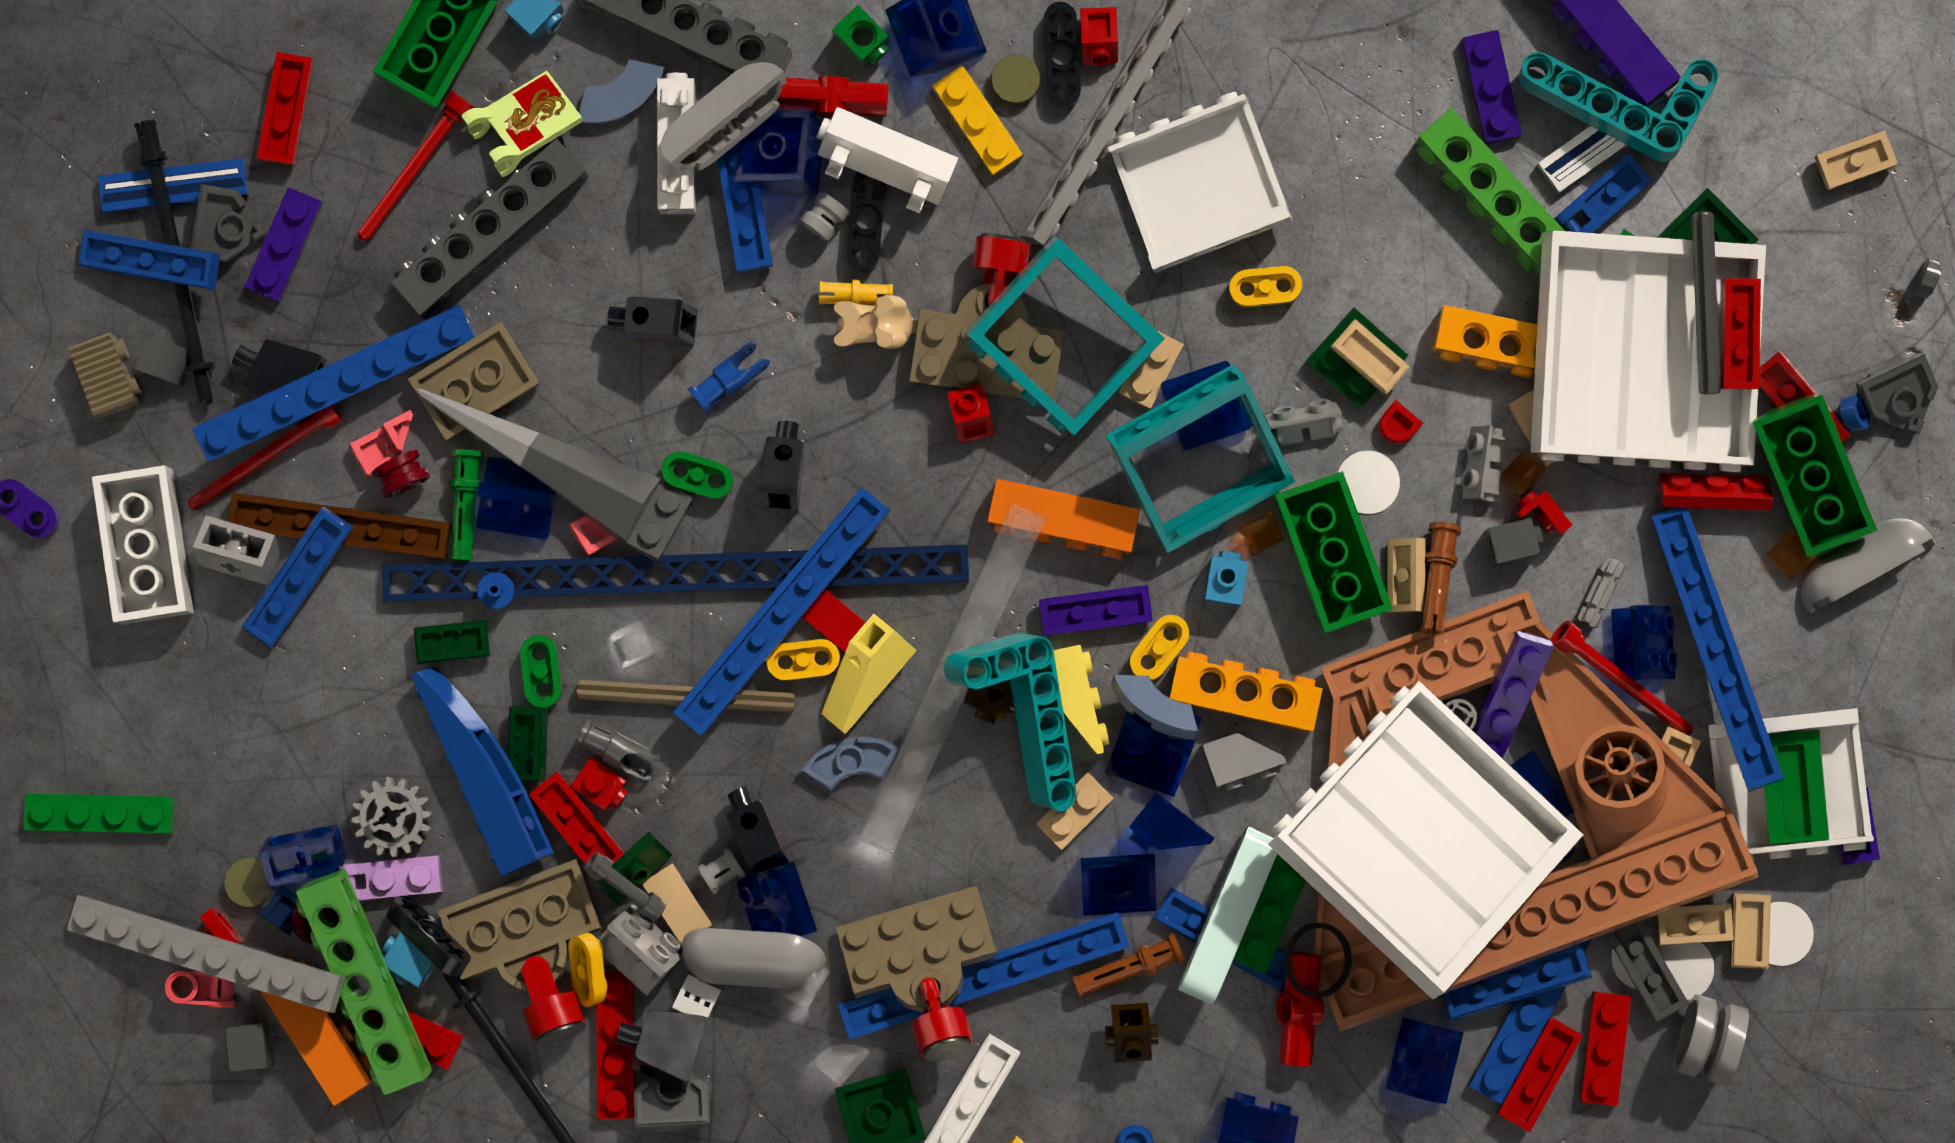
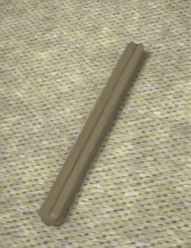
M579 680L576 695L580 700L678 706L694 687ZM741 690L726 709L791 713L795 708V695L786 692Z

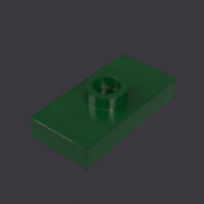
M488 620L413 628L418 665L491 657Z
M509 706L508 759L521 781H546L548 708Z
M649 831L613 863L612 868L638 887L665 863L672 854ZM601 879L598 882L595 880L597 885L616 904H620L626 898V896L605 880Z

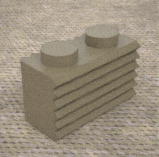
M109 332L68 348L94 417L102 419L140 404L137 394L142 393V388L135 372L130 374L128 372L125 360L130 359V356L122 338L116 340L115 335Z

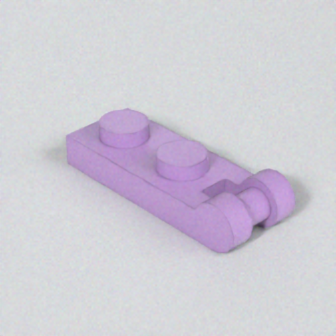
M439 855L336 866V871L346 869L359 900L443 892ZM365 874L366 889H356L355 875Z

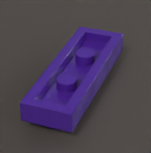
M1494 30L1463 37L1461 42L1484 143L1488 145L1520 138L1522 133L1499 31Z
M287 188L245 284L246 289L279 303L281 302L323 206L322 201L292 188Z
M1148 585L1039 599L1043 636L1153 622Z

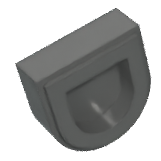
M1931 259L1924 261L1912 293L1913 296L1921 299L1931 296L1941 275V263Z

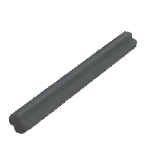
M1696 212L1692 214L1691 220L1698 386L1700 394L1714 395L1721 391L1714 215L1712 212Z

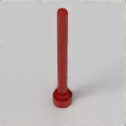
M451 91L444 100L443 116L358 230L357 236L361 241L371 239L456 122L460 123L462 121V114L475 108L455 92Z
M332 404L311 414L312 416L191 496L188 500V506L193 510L200 509L317 429L321 428L324 430L327 427L332 429L343 421L338 410Z
M1571 621L1563 622L1555 630L1551 643L1562 653L1569 652L1570 654L1576 653L1675 730L1686 735H1690L1693 732V726L1689 721L1584 641L1585 637L1582 635V630Z

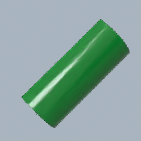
M413 0L372 72L382 81L408 97L430 108L437 109L499 0Z
M1822 393L1784 404L1753 420L1754 427L1807 558L1877 531Z
M1343 471L1273 495L1322 634L1351 626L1393 610Z

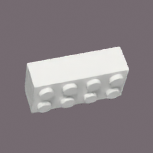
M164 465L92 477L113 622L124 625L194 614L173 469Z

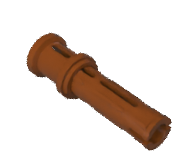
M1433 522L1429 524L1428 529L1432 534L1430 551L1425 554V562L1429 566L1420 631L1429 634L1433 623L1432 635L1444 634L1443 628L1451 569L1455 568L1458 557L1455 556L1456 539L1461 535L1462 529L1460 526L1448 522Z
M1172 933L1167 940L1148 947L1145 944L1141 945L1137 949L1138 953L1081 975L1073 976L1080 998L1082 999L1084 996L1117 985L1144 973L1152 977L1157 974V970L1176 963L1179 965L1186 964L1175 934Z

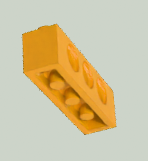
M1444 305L1440 309L1432 352L1439 353V359L1443 361L1461 363V358L1476 361L1475 367L1496 371L1497 366L1511 368L1510 374L1514 376L1532 378L1533 373L1535 374L1538 324ZM1470 330L1479 333L1482 338L1481 347L1476 349L1468 347L1464 342V333ZM1503 338L1514 340L1518 348L1517 354L1514 356L1503 354L1499 347L1500 340Z
M1187 652L1186 658L1180 656L1177 658L1169 698L1177 702L1191 704V706L1309 733L1314 732L1323 688L1315 687L1316 680L1301 676H1294L1293 682L1279 679L1280 672L1265 668H1258L1257 674L1243 671L1244 664L1230 660H1222V665L1207 663L1208 656L1194 652ZM1213 673L1219 678L1220 687L1217 692L1207 693L1202 690L1200 678L1203 674ZM1249 681L1255 686L1256 695L1253 700L1242 701L1238 698L1236 686L1239 682ZM1285 689L1290 693L1292 701L1287 709H1278L1272 703V694L1275 690Z

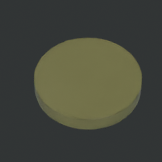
M1018 54L1006 56L993 69V89L1006 102L1014 104L1026 102L1035 95L1039 88V70L1036 64L1026 56Z
M244 858L231 865L226 873L224 884L226 893L233 902L244 907H255L266 901L274 889L275 880L272 870L265 862L256 858Z

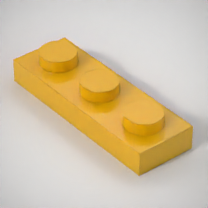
M963 65L932 85V88L992 176H995L1023 157L1022 152Z

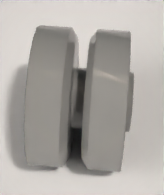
M1695 994L1688 1005L1678 1035L1674 1054V1072L1695 1077L1704 1067L1706 1081L1728 1086L1736 1072L1745 1044L1749 1021L1748 1009L1727 1003L1718 1013L1715 999Z

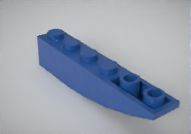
M436 667L412 674L416 693L427 709L431 727L440 738L445 749L446 760L454 769L460 783L461 793L471 807L475 816L476 827L484 836L490 850L491 860L498 868L501 876L520 870L553 854L551 845L521 780L506 753L484 721Z

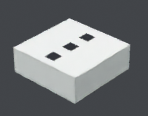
M688 974L672 1008L684 1014L709 1017L722 990L709 983L699 981L697 977Z

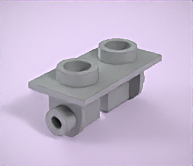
M1316 400L1309 403V407L1298 409L1291 406L1279 407L1273 410L1272 414L1264 415L1270 429H1273L1271 431L1279 447L1304 442L1302 429L1304 428L1309 429L1311 440L1336 436V432L1343 431L1341 418L1336 417L1342 415L1336 401Z
M1490 425L1471 427V434L1466 443L1468 452L1467 465L1461 482L1463 488L1462 499H1480L1483 502L1493 503L1495 496H1499L1502 470L1490 468V463H1503L1506 437H1503L1504 430L1493 428Z

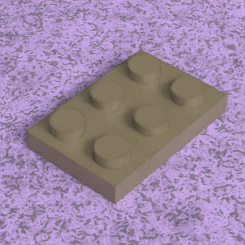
M502 321L408 378L416 393V389H423L490 415L540 385L539 380ZM419 397L447 442L467 430Z

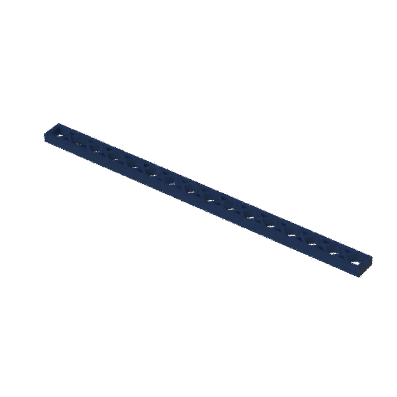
M968 545L860 548L849 560L854 566L851 572L845 578L835 577L828 587L969 582ZM808 550L663 555L659 563L646 556L382 565L383 602L479 599L477 591H471L461 582L472 570H479L485 576L489 574L487 570H498L497 572L504 574L508 569H516L525 579L515 589L514 598L776 589L783 580L781 579L791 572L790 569L802 559ZM961 553V574L947 575L936 565L945 554ZM925 554H937V555L934 557L933 560H931V559H930L929 557H927ZM901 555L896 561L889 557ZM909 555H918L927 564L918 576H910L900 567ZM873 556H881L891 565L881 577H873L863 568ZM853 557L864 558L858 563ZM782 559H791L786 565L780 561ZM763 560H772L781 569L771 581H763L754 572ZM727 561H735L745 570L735 582H726L717 573ZM743 561L754 562L748 567ZM698 562L708 573L699 583L691 584L681 573L690 563ZM706 562L717 563L713 568H711ZM669 563L681 564L676 569H674ZM645 564L640 570L633 566ZM654 564H662L672 573L661 585H654L644 576ZM618 565H626L635 574L625 586H617L607 577ZM583 566H589L598 575L589 587H580L571 579ZM596 566H607V568L602 572ZM560 567L571 568L565 573ZM526 568H535L530 574L524 570ZM544 568H553L562 577L549 589H544L535 580ZM933 569L938 575L927 574ZM896 570L901 576H891V574ZM442 571L452 582L442 592L435 593L425 582L435 572ZM450 571H461V572H460L457 576H455V575H454L453 573H451ZM414 572L425 573L419 578ZM858 572L865 576L862 578H853ZM392 573H406L415 581L405 594H392ZM749 575L755 580L744 582ZM712 577H714V578H715L717 581H719L720 583H708V582H709V580H710ZM677 578V579H679L683 584H671V583ZM641 579L646 585L635 584ZM603 581H605L609 585L606 587H598ZM568 582L573 588L562 587ZM531 583L536 589L525 588ZM458 586L464 592L452 591ZM420 588H422V589H423L424 591H426L427 593H416V592H417Z

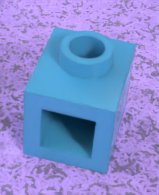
M514 0L506 8L505 12L508 18L535 42L545 31L551 33L563 20L561 14L564 12V9L559 2L560 0Z
M1220 551L1219 557L1212 556L1210 558L1203 602L1234 607L1242 605L1248 561H1242L1241 554Z
M401 932L397 937L391 935L381 950L393 980L401 985L409 981L417 987L423 986L435 967Z

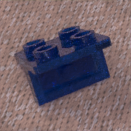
M1223 361L1163 381L1160 384V388L1165 402L1229 367V362ZM1237 397L1177 430L1176 433L1182 449L1189 451L1248 431L1251 428V424Z
M489 457L487 459L484 481L478 483L476 496L480 499L476 527L481 530L547 540L550 533L556 493L511 460Z
M1631 605L1628 608L1611 609L1615 665L1635 681L1675 679L1678 658L1673 646L1675 620L1671 614L1670 606Z
M794 861L737 881L739 898L744 905L751 931L789 933L801 937L817 931Z
M1403 1018L1386 1089L1438 1104H1447L1464 1033Z

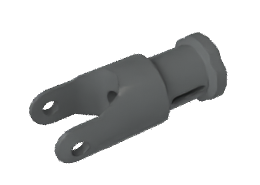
M590 718L584 724L574 745V748L578 750L584 748L601 756L602 762L642 781H650L651 776L631 764L627 754H640L653 761L661 759V756L654 750L618 732L612 734L594 725V720Z

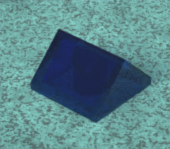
M1155 854L1079 858L1083 916L1113 914L1116 912L1156 911Z

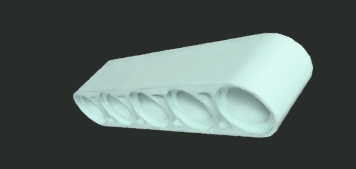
M1246 827L1178 986L1179 991L1213 1005L1277 856V853L1268 845L1273 837L1251 827Z

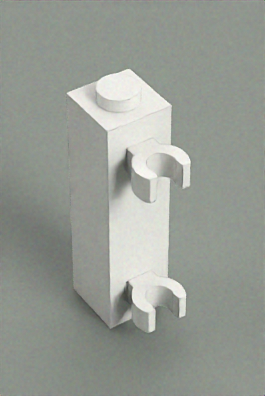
M667 73L666 78H657V209L659 214H696V168L677 170L665 159L661 151V141L667 128L696 104V83L694 78H688L686 73Z
M839 107L836 108L831 120L824 118L816 137L822 140L817 155L830 160L825 174L839 179L843 167L846 166L911 194L906 208L920 213L925 200L939 205L958 160V157Z

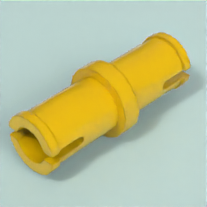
M852 280V283L819 281V292H834L833 295L819 294V305L849 301L861 305L874 306L877 304L878 298L881 297L877 296L878 294L893 295V285L860 284V280Z

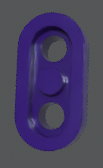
M5 479L0 481V514L32 537L47 538L55 533L59 526V514L51 504L17 480ZM7 491H13L15 494V499L10 504L4 502V494ZM41 512L44 516V521L41 525L35 526L32 521L33 516Z

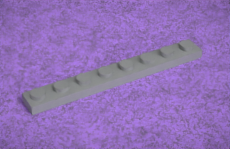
M1163 0L1022 232L1021 237L1027 239L1032 244L1044 246L1046 242H1049L1056 236L1060 228L1059 220L1064 212L1069 211L1076 203L1079 196L1077 193L1079 187L1096 170V159L1102 149H1106L1113 142L1116 136V131H1114L1121 118L1127 117L1135 104L1133 98L1139 88H1143L1150 81L1153 75V65L1158 57H1162L1172 44L1170 37L1176 27L1181 26L1187 20L1191 12L1189 6L1193 0Z
M77 895L67 927L68 931L330 1013H335L345 981L344 976L83 895Z

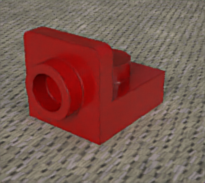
M1116 7L1080 8L1082 64L1095 66L1117 64L1118 29Z
M978 384L948 393L959 444L994 435L991 414L983 385Z
M1533 490L1516 503L1520 508L1514 514L1517 520L1535 508L1539 512L1535 517L1548 534L1553 531L1556 536H1559L1573 526L1547 491L1538 496Z
M593 756L589 758L570 785V787L606 812L610 807L617 809L629 792L624 789L628 781Z
M210 908L199 917L205 924L201 927L204 933L238 944L244 943V940L218 908Z

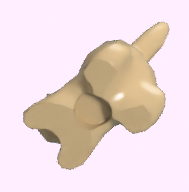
M882 296L878 298L877 304L874 306L861 305L849 301L837 302L834 306V311L841 316L837 321L839 333L834 337V342L839 347L875 342L883 348L895 349L905 345L911 334H916L918 319H912L905 300L899 296Z

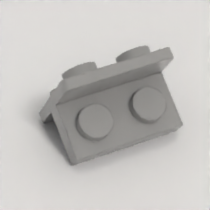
M633 904L614 919L599 938L604 949L603 956L645 995H648L683 958L681 944L678 939L670 933H664L654 922L640 915L637 912V907Z

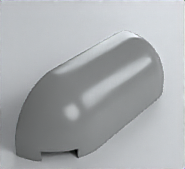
M757 62L746 65L732 73L667 128L661 141V151L665 159L677 170L696 168L699 171L710 166L777 110L780 105L777 99L780 95L782 84H786L784 71L775 64Z
M1903 518L1891 519L1876 526L1877 531L1849 541L1823 555L1807 568L1801 581V598L1807 612L1810 614L1826 604L1838 600L1919 555L1925 549L1936 544L1934 538L1918 522Z
M701 928L687 933L682 941V957L686 967L696 975L699 981L711 984L795 988L800 986L799 982L807 979L816 971L820 973L826 963L825 954L819 946L806 938L789 933Z

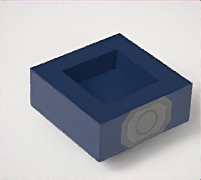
M277 883L257 914L285 934L290 935L293 931L291 913L296 904L297 895L282 884Z

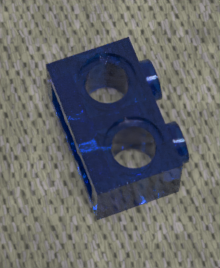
M338 824L268 837L260 851L269 887L329 875L341 870L347 858Z

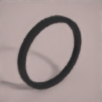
M1326 923L1304 925L1288 941L1284 953L1286 976L1291 985L1303 995L1316 998L1332 995L1343 986L1351 970L1352 954L1350 945L1343 933L1332 925ZM1316 928L1326 929L1333 933L1340 941L1344 951V967L1341 976L1333 986L1320 992H1312L1301 986L1293 974L1291 965L1292 951L1298 939L1307 931Z

